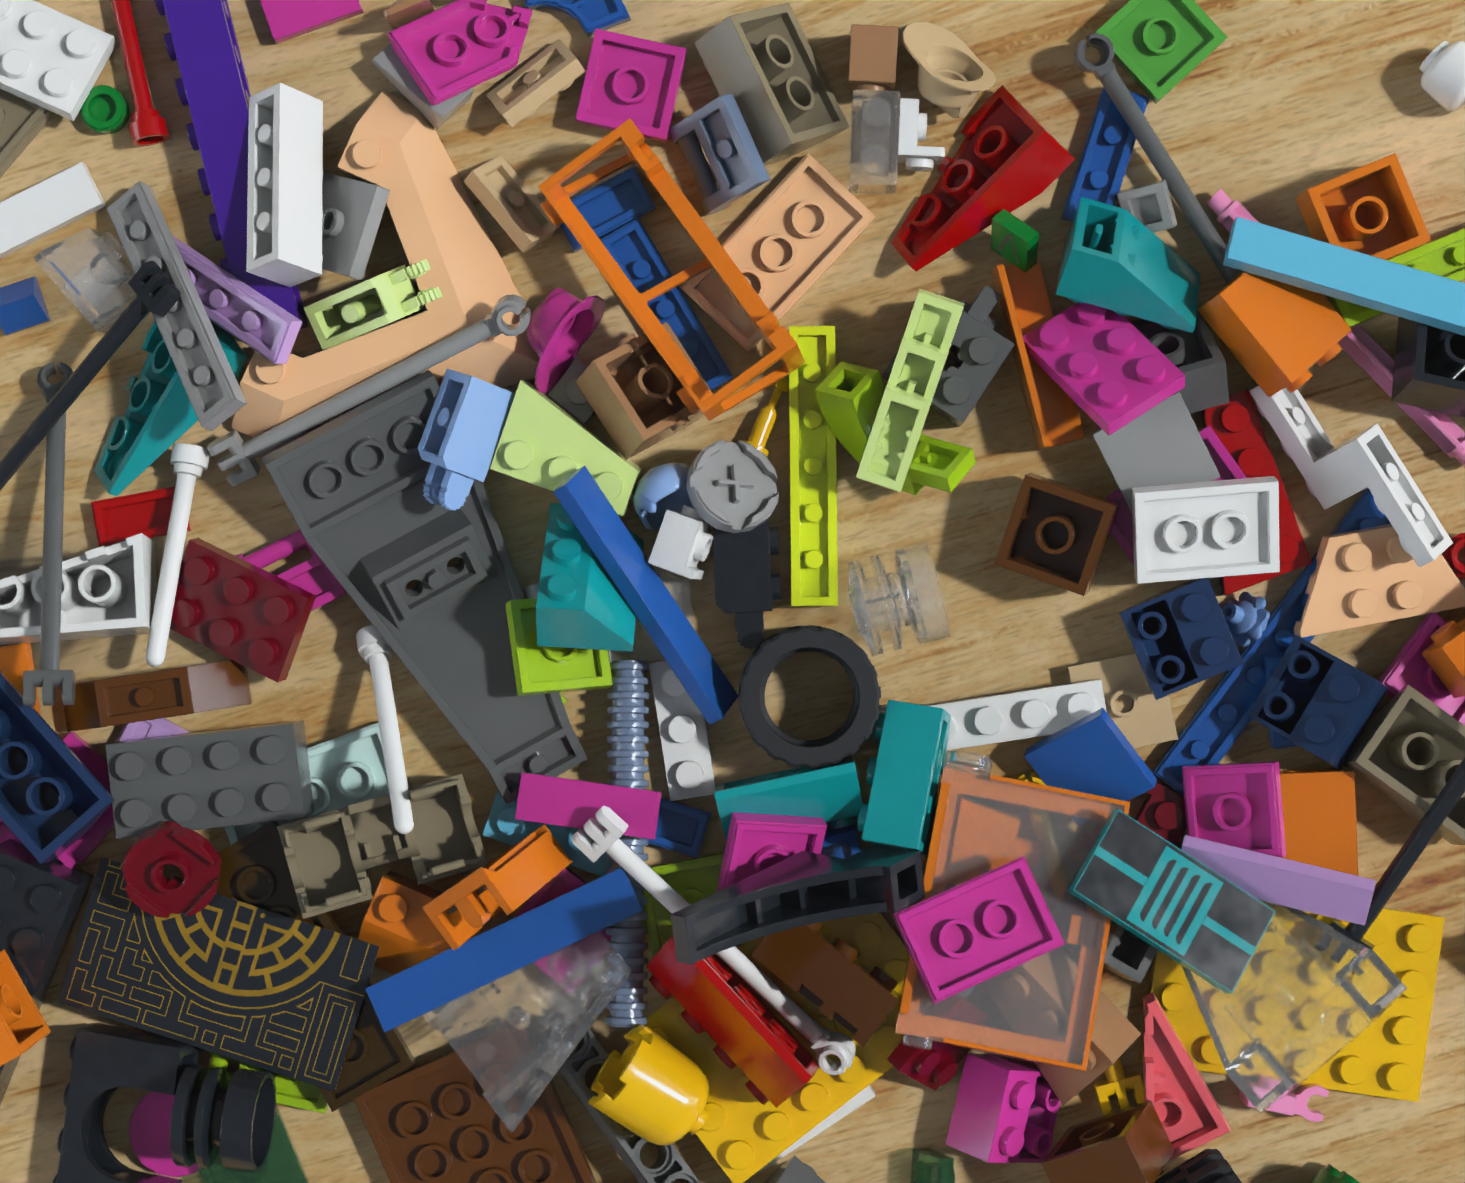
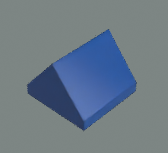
M35 276L0 288V327L5 335L8 336L51 321Z

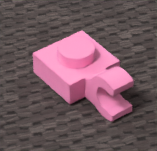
M1257 1076L1256 1082L1242 1079L1239 1098L1248 1107L1291 1116L1297 1114L1313 1122L1323 1121L1324 1115L1320 1111L1308 1109L1307 1106L1308 1099L1313 1095L1328 1097L1329 1091L1323 1086L1312 1083L1301 1086L1296 1091H1290L1288 1088H1284L1285 1081L1263 1076Z

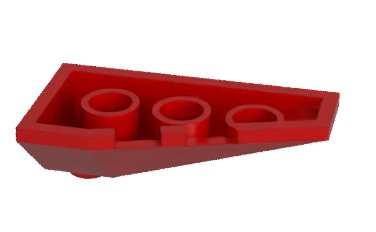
M1003 85L969 118L960 132L965 136V139L953 158L945 156L943 162L938 167L942 176L931 193L919 197L891 242L908 265L915 271H918L992 225V218L1002 209L1011 213L1040 195L1075 160L1057 139Z

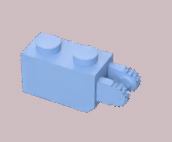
M450 369L446 370L418 446L421 459L431 463L425 478L426 484L423 485L424 489L422 490L424 492L423 496L426 498L425 500L432 504L440 505L441 503V506L450 511H456V509L464 506L465 498L470 493L474 479L484 482L490 469L515 393L471 375Z

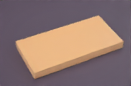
M808 153L722 244V247L779 322L875 220L876 216ZM709 268L691 278L681 288L682 292L746 352L750 353L764 338L713 269Z

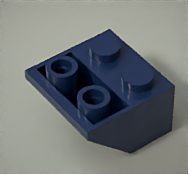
M1208 578L1191 579L1119 612L1155 700L1244 664Z
M1295 635L1247 716L1340 770L1388 689L1377 679Z

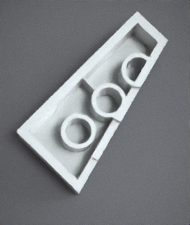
M140 533L125 538L126 541L108 547L101 546L86 551L83 555L62 561L60 641L150 633L157 594L155 541ZM40 566L38 570L20 576L13 575L0 580V645L40 642L43 566Z

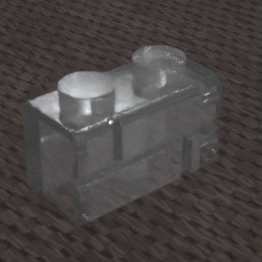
M853 90L848 191L851 193H895L898 170L899 91Z

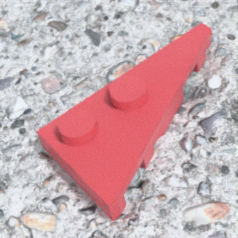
M1152 992L1142 997L1144 1102L1151 1100L1175 1152L1169 1159L1170 1161L1231 1130L1223 1112Z

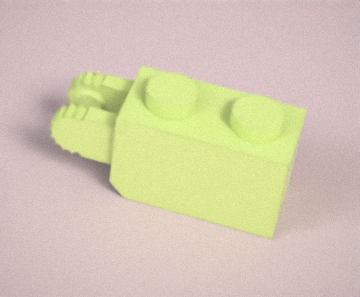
M427 259L408 267L405 265L304 307L322 350L339 345L423 309L424 304L443 297L439 287H430L417 293L411 280L426 274V271L431 269Z

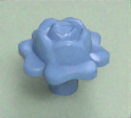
M1245 591L1241 593L1238 600L1231 599L1222 608V613L1232 637L1241 647L1248 646L1251 639L1258 640L1261 638L1262 632L1266 630L1267 620L1270 617L1269 612L1264 609L1266 606L1265 598L1261 596L1253 597L1249 592Z

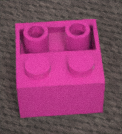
M967 1053L945 1145L987 1163H1042L1052 1147L1053 1130L1061 1102L1036 1064L998 1055Z

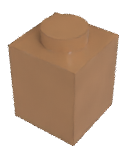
M851 25L847 90H857L858 97L870 99L883 98L885 92L894 91L899 26Z

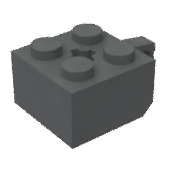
M987 285L984 286L973 305L961 300L965 305L949 349L956 354L954 361L959 367L957 369L951 366L947 371L942 370L930 409L958 427L965 422L1015 345L993 330L997 322L988 317V315L1001 297V294ZM897 353L881 376L887 381L889 380Z

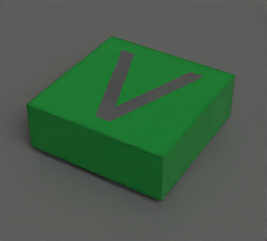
M1002 209L992 218L991 249L1026 273L1037 263L1039 233L1007 210Z

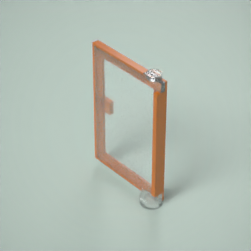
M947 751L923 874L925 897L920 899L918 903L1024 856L1065 944L935 1004H932L909 954L894 1033L904 1035L903 1045L931 1050L932 1043L935 1041L1085 1072L1087 1070L1111 919L1067 891L1112 811L1119 809L1128 815L1130 802L990 774L992 759L970 752Z

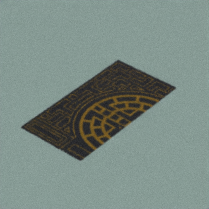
M107 858L101 859L59 994V1003L330 1091H335L379 946L216 893L210 903L194 915L184 917L185 913H170L169 918L156 917L140 909L128 897L125 889L126 880L124 872L122 873L123 863Z

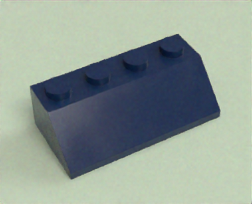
M0 670V818L39 863L42 864L57 859L83 836L115 799L33 706L23 705V695Z

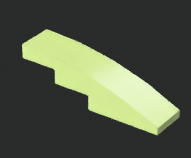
M919 289L856 478L901 492L965 303Z

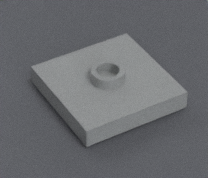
M323 172V270L362 281L390 190L378 185Z

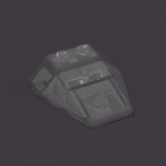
M1265 901L1261 902L1276 912L1233 993L1225 994L1182 966L1228 1077L1259 1113H1262L1301 1085L1367 1029L1407 990V987L1373 950L1361 943L1358 944L1323 921L1317 920L1301 910Z

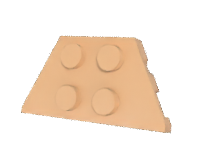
M1391 524L1323 536L1316 556L1317 567L1315 572L1310 575L1305 594H1309L1301 621H1296L1294 635L1303 638L1465 607V588L1441 554L1434 561L1418 567L1412 556L1402 548L1399 536Z

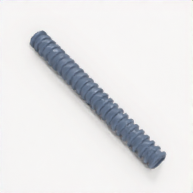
M615 660L610 663L613 683L611 685L612 692L607 693V699L612 700V707L607 708V713L612 715V721L607 722V728L612 729V736L607 737V743L612 744V750L607 751V757L611 758V765L607 766V772L611 773V780H607V784L644 789V787L649 786V781L644 780V773L649 772V766L644 765V758L649 757V752L644 751V744L649 743V737L644 736V729L649 728V722L644 721V715L649 714V708L644 707V700L649 699V693L644 692L645 686L649 685V678H645V671L649 670V664L641 660ZM622 835L619 838L643 861L648 860V854H644V846H648V839ZM606 854V860L611 861V868L606 869V874L621 868L615 860ZM627 873L642 906L648 905V898H644V890L646 889ZM643 911L606 928V934L610 935V942L606 943V949L610 950V957H606L605 963L610 965V972L605 973V978L610 980V987L605 988V993L610 995V1001L605 1003V1008L610 1010V1016L605 1017V1023L609 1024L610 1027H638L640 1024L648 1023V1017L643 1016V1009L648 1008V1002L643 1001V994L648 993V988L643 987V980L648 979V973L643 972V965L648 964V958L643 957V950L648 949V943L643 942V935L648 934V928L643 927V920L648 919V913Z

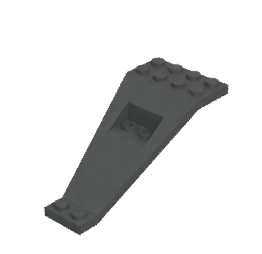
M427 370L269 453L261 459L308 544L485 765L507 805L518 798L521 772L557 777L588 758L570 724L559 693L517 696L505 604L510 600L525 598L483 483L474 479L470 493L465 498L464 506L456 509V511L445 509V507L441 506V503L440 505L429 503L423 496V485L426 484L425 478L431 463L421 459L418 446L440 389L434 375L430 370ZM460 557L459 562L455 566L447 567L450 559ZM411 580H419L414 588L405 589L406 584Z

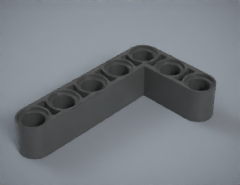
M565 1019L550 1024L542 1037V1047L546 1055L639 1183H672V1181L679 1179L682 1183H700L673 1144L656 1145L658 1150L657 1161L649 1168L642 1164L640 1150L648 1141L627 1128L618 1129L611 1118L588 1104L590 1098L593 1096L598 1097V1093L591 1091L586 1086L585 1073L593 1065L601 1069L609 1055L588 1026L582 1021ZM565 1027L571 1029L577 1038L576 1047L569 1054L563 1053L557 1044L558 1034Z

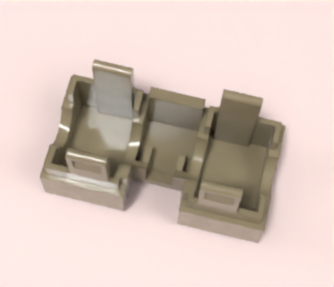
M463 774L408 789L414 827L407 834L397 832L394 827L390 794L277 826L303 919L373 899L370 889L372 888L371 883L365 870L410 857L413 874L415 875L417 885L488 865L472 814L471 802Z

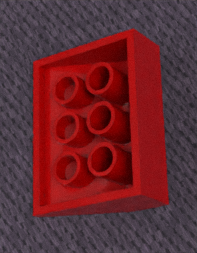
M672 935L646 966L653 974L648 979L652 986L667 1000L672 995L685 1008L681 1013L685 1022L697 1034L700 1035L704 1030L717 1043L713 1048L715 1054L731 1070L738 1066L750 1079L745 1083L746 1087L760 1103L765 1105L770 1101L777 1108L813 1078L819 1067L813 1055L749 986L716 954L692 965L677 962L674 937Z

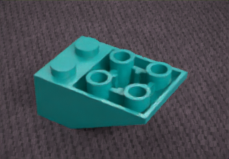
M1081 197L1064 243L1056 294L1067 297L1076 303L1092 304L1113 310L1122 316H1134L1158 323L1168 329H1180L1193 333L1196 324L1201 274L1126 209Z

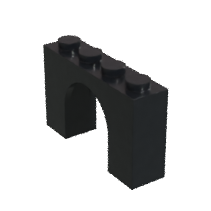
M103 1023L77 1029L76 1036L70 1047V1058L73 1063L70 1082L64 1092L63 1100L67 1108L64 1128L61 1130L57 1142L60 1160L58 1174L55 1176L53 1183H182L180 1179L136 1171L122 1164L108 1147L104 1136L103 1119L110 1098L120 1087H132L175 1095L180 1077L185 1068L198 1064L200 1048L151 1032Z

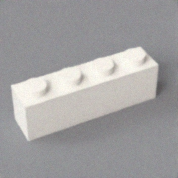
M278 83L249 97L246 272L288 287H293L322 275L323 101L282 83Z

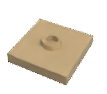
M1135 652L1066 667L1069 683L1095 679L1102 680L1106 711L1133 748L1178 740L1170 697L1167 695L1158 700L1154 699Z

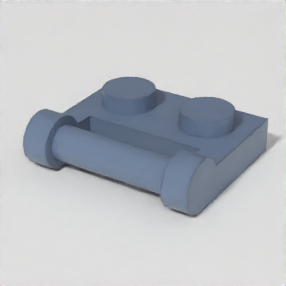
M733 94L721 95L669 129L673 142L680 144L704 199L700 203L706 215H711L727 208L735 200L771 180Z

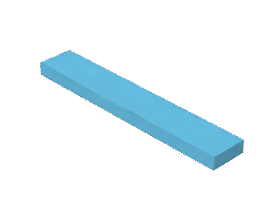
M1236 217L1232 224L1223 262L1224 266L1465 336V283L1241 217Z

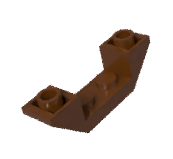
M230 660L76 683L74 705L63 706L67 732L250 705L252 704L247 667Z

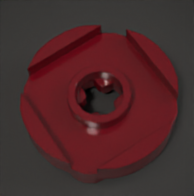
M162 822L157 828L148 830L138 836L129 847L122 870L126 880L125 889L128 897L136 906L153 916L169 918L170 913H185L184 917L194 915L204 909L213 899L219 883L222 859L212 844L199 833L181 827L176 822ZM172 864L178 866L181 869L180 873L184 877L179 878L174 875L170 879L164 878L162 876L165 869L163 865Z

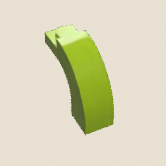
M841 361L815 389L821 411L830 429L844 448L861 463L885 390L878 370ZM921 433L902 491L916 496L925 485L951 493L975 465L976 460L973 449L935 439Z

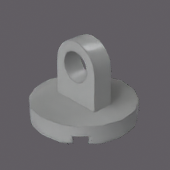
M726 440L716 441L704 448L696 456L688 469L686 487L690 503L699 516L716 529L730 533L751 531L768 519L778 504L779 492L777 493L776 482L778 478L776 470L766 455L749 443L742 441L737 443L725 442Z

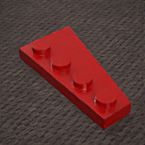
M1248 389L1229 395V403L1202 410L1203 429L1210 425L1247 478L1275 476L1279 484L1280 572L1221 577V595L1226 596L1312 564Z

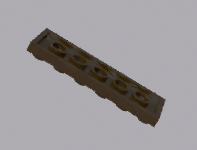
M277 821L269 822L218 852L222 859L216 894L342 934L330 912L303 919L277 827L279 824ZM369 981V983H368L367 988L370 987V986H372V984L370 983V981ZM367 992L364 995L335 1091L318 1087L332 1112L404 1071L416 1062L397 1028L384 1032Z

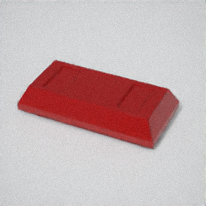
M175 486L91 502L99 547H107L126 541L125 538L140 533L149 538L166 536ZM188 522L187 531H191L190 523H189V522Z

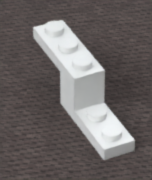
M1259 385L1249 391L1256 401L1259 413L1268 420L1281 441L1282 449L1294 461L1306 480L1309 492L1318 499L1324 510L1368 487L1374 496V502L1378 510L1386 515L1399 536L1402 548L1412 556L1418 567L1434 561L1453 544L1378 423L1334 447L1298 389L1289 393L1284 388L1270 397L1264 393Z

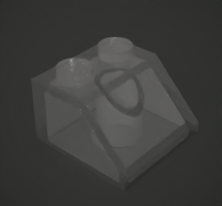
M88 227L40 251L33 257L89 323L100 332L106 333L137 296L128 284L135 273L122 258L126 252L121 243L108 231L102 235Z

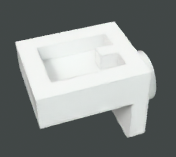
M900 98L897 109L895 163H906L905 169L911 171H932L934 164H941L943 162L945 148L917 146V141L926 140L927 113H919V99Z

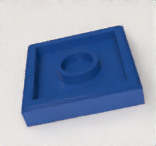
M1104 708L1028 747L1024 754L1026 760L1047 786L1129 801L1155 788L1157 778ZM1071 817L1078 827L1090 821Z

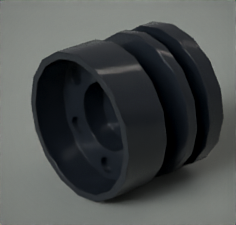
M200 1065L186 1067L177 1086L171 1113L170 1150L173 1162L177 1166L190 1167L197 1162L199 1167L209 1169L214 1165L220 1152L222 1165L228 1171L251 1173L261 1171L268 1158L275 1125L276 1085L273 1074L270 1071L239 1069L234 1073L228 1085L226 1073L221 1067H213L208 1073Z

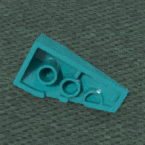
M155 321L147 333L141 348L149 353L140 377L131 375L126 390L130 391L129 405L126 413L114 419L94 470L107 492L114 496H118L198 421ZM211 322L237 380L243 371L247 356L230 334Z

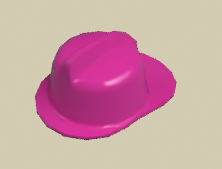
M556 288L534 311L530 318L527 334L529 344L540 357L535 374L537 391L546 393L552 390L571 366L581 347L595 331L603 317L605 309L603 298L595 295L582 300L564 289Z

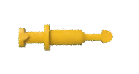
M784 378L774 384V391L767 406L760 409L748 440H740L751 444L764 453L766 457H768L769 451L764 447L778 416L775 410L781 394L788 393L789 382Z

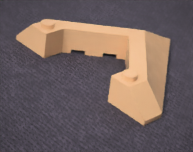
M385 91L379 94L357 122L337 167L353 180L378 185L390 190L386 203L410 266L427 259L431 268L426 271V274L415 278L418 288L421 292L430 287H439L443 297L425 304L427 309L425 312L310 356L301 358L290 353L286 364H275L257 351H254L240 382V389L247 404L234 413L231 427L254 438L486 318V315L493 312L495 303L499 298L511 294L520 296L434 126L412 103ZM524 307L521 313H524L527 307ZM507 312L502 316V319L506 324L515 325L520 321V314ZM527 327L523 333L517 336H507L502 333L496 337L493 335L427 370H430L434 375L439 387L446 370L450 369L471 375L500 388H506L518 384L520 380L529 381L535 379L540 357L529 344ZM396 385V386H394V387H392V388H390V389L384 391L383 393H385V392H387V391H389V390H391V389L397 387L398 385ZM377 395V396H375V397H373V398H371V399H369V400H367V401H365V402H363V403H361V404H359V405L353 407L352 409H350V410H348V411H346V412H344V413H342V414H340V415H338V416H336V417H334V418H332V419H330V420H328V421H326V422L320 424L319 426H317V427H315V428H313V429H311V430H309V431H307V432H305V433H303V434H301V435H299V436H297V437H295V438H293V439L287 441L286 443H284V444H282V445H286V444L292 442L294 439H296V438H298V437L304 436L305 434H307V433H309V432H311V431H313V430H315V429H317V428L323 426L324 424H326V423H328V422H330V421H332V420H334V419H336V418L342 416L343 414H345V413H347V412H349V411H351V410H353V409L359 407L360 405H362V404H364V403H366V402H368V401H370V400H372V399L378 397L379 395Z

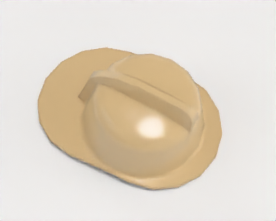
M914 22L907 25L903 31V44L918 63L917 85L919 93L951 117L960 118L974 102L979 91H985L994 86L996 82L994 73L951 31L929 22Z

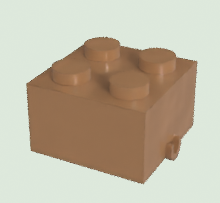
M668 322L662 324L668 332V334L677 344L679 349L685 355L687 360L696 370L698 375L704 381L706 386L709 388L706 381L704 380V378L696 368L695 364L687 354L686 350L678 340L677 336L669 326ZM633 333L622 339L617 344L618 348L593 360L576 380L578 387L625 460L693 424L704 415L701 410L692 415L676 392L684 386L645 333L639 337H636Z

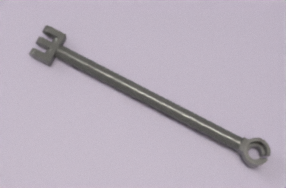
M1098 33L1089 34L1086 37L1087 43L1082 39L1075 48L1074 57L1076 64L1081 70L1094 74L1096 79L1100 80L1162 180L1166 179L1169 192L1228 284L1242 270L1223 265L1227 246L1117 73L1116 66L1112 61L1114 57L1112 42L1105 35ZM1093 47L1099 51L1100 59L1097 63H1090L1086 60V48Z
M53 362L46 364L37 375V383L43 396L46 398L47 404L73 373V370L65 363L60 362L57 364L59 373L64 375L63 380L57 384L48 382V378L56 374ZM66 412L46 435L40 670L23 671L24 706H35L36 687H43L42 700L44 706L55 705L56 687H62L61 697L63 705H74L75 673L73 670H59Z

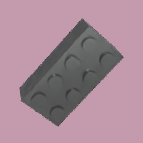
M304 720L126 740L105 745L111 796L115 799L112 807L116 839L138 837L148 830L157 828L159 824L166 821L176 822L181 827L191 830L305 818L314 813Z

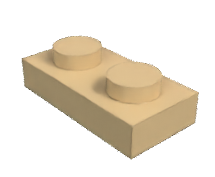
M558 39L491 90L486 96L512 128L521 120L531 117L538 107L555 94L569 88L574 80L585 72V69L576 56Z
M502 155L472 170L464 180L465 184L523 253L550 238L560 227H555L541 208V202Z

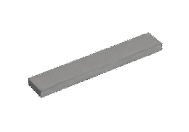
M139 181L111 204L107 211L134 273L136 274L144 263L155 261L162 272L171 280V284H174L180 291V298L164 318L154 313L152 315L201 427L213 431L246 405L247 402L153 191L149 185Z

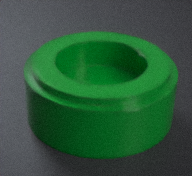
M98 85L90 90L80 109V115L84 123L94 131L101 134H113L120 131L126 125L130 115V107L127 99L118 90L111 86Z

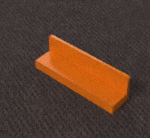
M1037 258V263L1026 273L1014 264L1005 267L1004 264L996 265L992 270V276L996 292L1001 294L999 303L1009 341L1015 344L1012 348V353L1038 451L1084 439L1085 435L1077 404L1027 354L1023 336L1054 317L1039 259Z

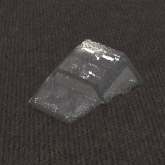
M601 931L436 1008L424 1014L423 1017L430 1025L442 1033L485 1090L482 1095L513 1133L632 972V969Z

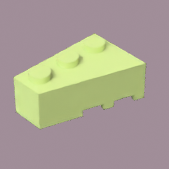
M520 380L490 469L554 491L572 472L586 466L616 513L621 516L627 514L633 499L635 486L640 479L643 469L630 459L625 460L620 451L598 434L591 431L544 393L537 391L536 386L530 381Z

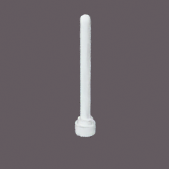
M175 443L171 453L170 464L174 465L173 473L177 475L145 656L146 662L152 667L160 666L165 659L196 479L201 478L202 471L207 470L210 452L208 449L192 444Z
M369 625L356 633L358 653L367 664H370L394 827L397 832L407 834L412 831L414 822L388 663L394 651L374 625Z

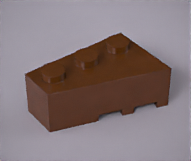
M821 922L766 935L752 953V956L794 991L800 992L818 1006V1010L828 1019L836 1020L854 1034L852 1038L864 1047L899 1001L901 995L894 990L898 982L878 966H875L870 972L856 961L861 953L838 936L832 942L819 932L823 925Z

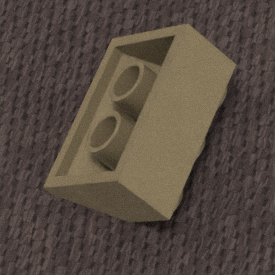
M789 2L731 15L694 42L719 95L733 94L764 166L788 159L849 128V124Z
M1405 685L1370 719L1343 766L1355 771V775L1420 821L1465 757V725L1410 685ZM1465 792L1436 832L1454 845H1465Z

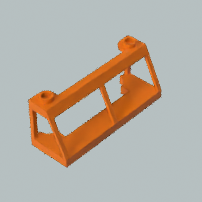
M629 118L538 185L547 198L540 206L556 228L562 223L566 224L684 387L676 393L691 414L695 415L701 410L708 421L789 375L803 365L805 360L796 341L784 325L780 327L776 316L767 308L665 170L660 159L653 153L648 144L644 142V136L631 118ZM622 141L628 152L627 154L561 187L564 181L617 142ZM632 163L638 166L704 256V259L643 293H639L570 199V196ZM709 268L716 272L773 350L714 394H712L648 306V302ZM781 360V362L783 363L782 367L776 369L770 374L764 376L758 381L752 383L751 385L737 392L739 389H741L747 383H749L758 375L763 373L773 364Z

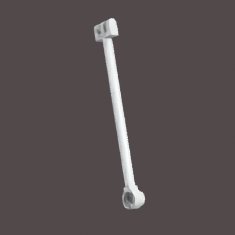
M602 806L595 814L597 819L590 818L584 824V830L579 829L572 836L573 844L593 863L606 852L672 914L690 905L619 839L629 825L609 807ZM735 946L715 953L812 1044L811 1048L816 1052V1061L825 1073L830 1075L845 1073L847 1067H851L856 1054V1046L848 1035L841 1032H832L827 1027L823 1029ZM834 1054L838 1056L841 1061H835L829 1058L827 1055Z

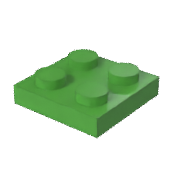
M1130 0L1095 32L1105 35L1110 39L1114 47L1113 58L1155 104L1228 38L1194 0Z

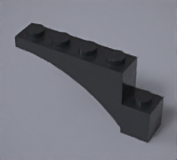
M874 844L846 859L801 851L671 914L677 962L692 965L715 953L744 942L808 924L871 913H896L925 897L920 851Z

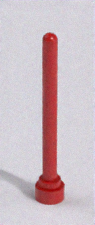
M111 0L135 113L131 115L132 122L128 125L132 144L135 146H150L165 142L169 139L165 118L160 117L159 110L153 109L130 0Z

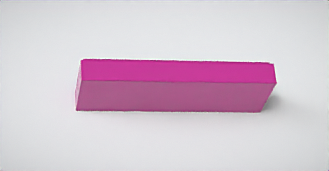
M521 772L515 819L584 829V824L590 818L597 819L595 816L596 812L602 806H607L629 825L623 835L655 839L662 792Z

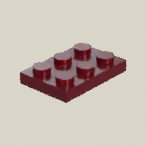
M200 538L190 539L181 562L170 629L278 683L287 679L316 595Z

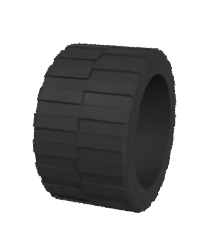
M814 625L788 628L775 633L759 645L745 665L738 696L742 721L756 745L763 748L767 755L776 761L778 759L789 766L796 768L803 766L809 767V769L820 768V766L828 764L834 765L841 762V759L848 755H853L859 750V746L865 739L868 740L873 732V725L878 720L880 713L879 699L881 698V687L878 685L877 672L864 650L842 633ZM800 652H819L832 657L846 670L853 687V704L848 718L834 733L820 739L802 740L789 736L774 724L765 705V687L773 669L785 658Z

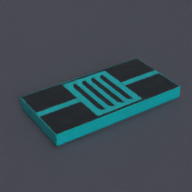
M1119 809L1112 811L1067 891L1225 994L1233 993L1276 912Z

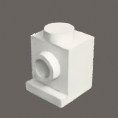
M683 505L681 512L667 509L648 563L690 579L702 580L705 571L698 569L697 565L699 560L705 561L710 552L713 542V535L709 534L711 525L703 520L693 507Z

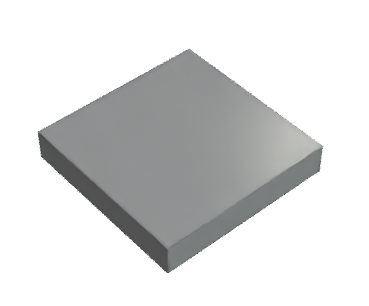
M1179 391L1109 436L1102 429L1093 432V436L1131 513L1132 488L1206 482L1221 477Z

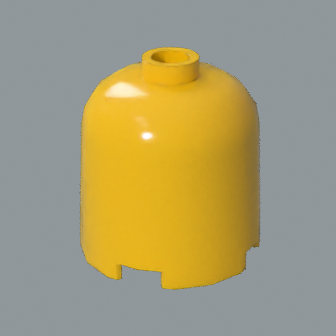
M640 1024L627 1034L633 1041L625 1051L620 1054L613 1050L608 1056L591 1087L592 1090L598 1093V1097L593 1096L590 1098L588 1104L642 1139L656 1145H670L683 1138L688 1132L694 1135L705 1123L709 1113L705 1109L709 1095V1084L705 1072L696 1063L646 1025Z

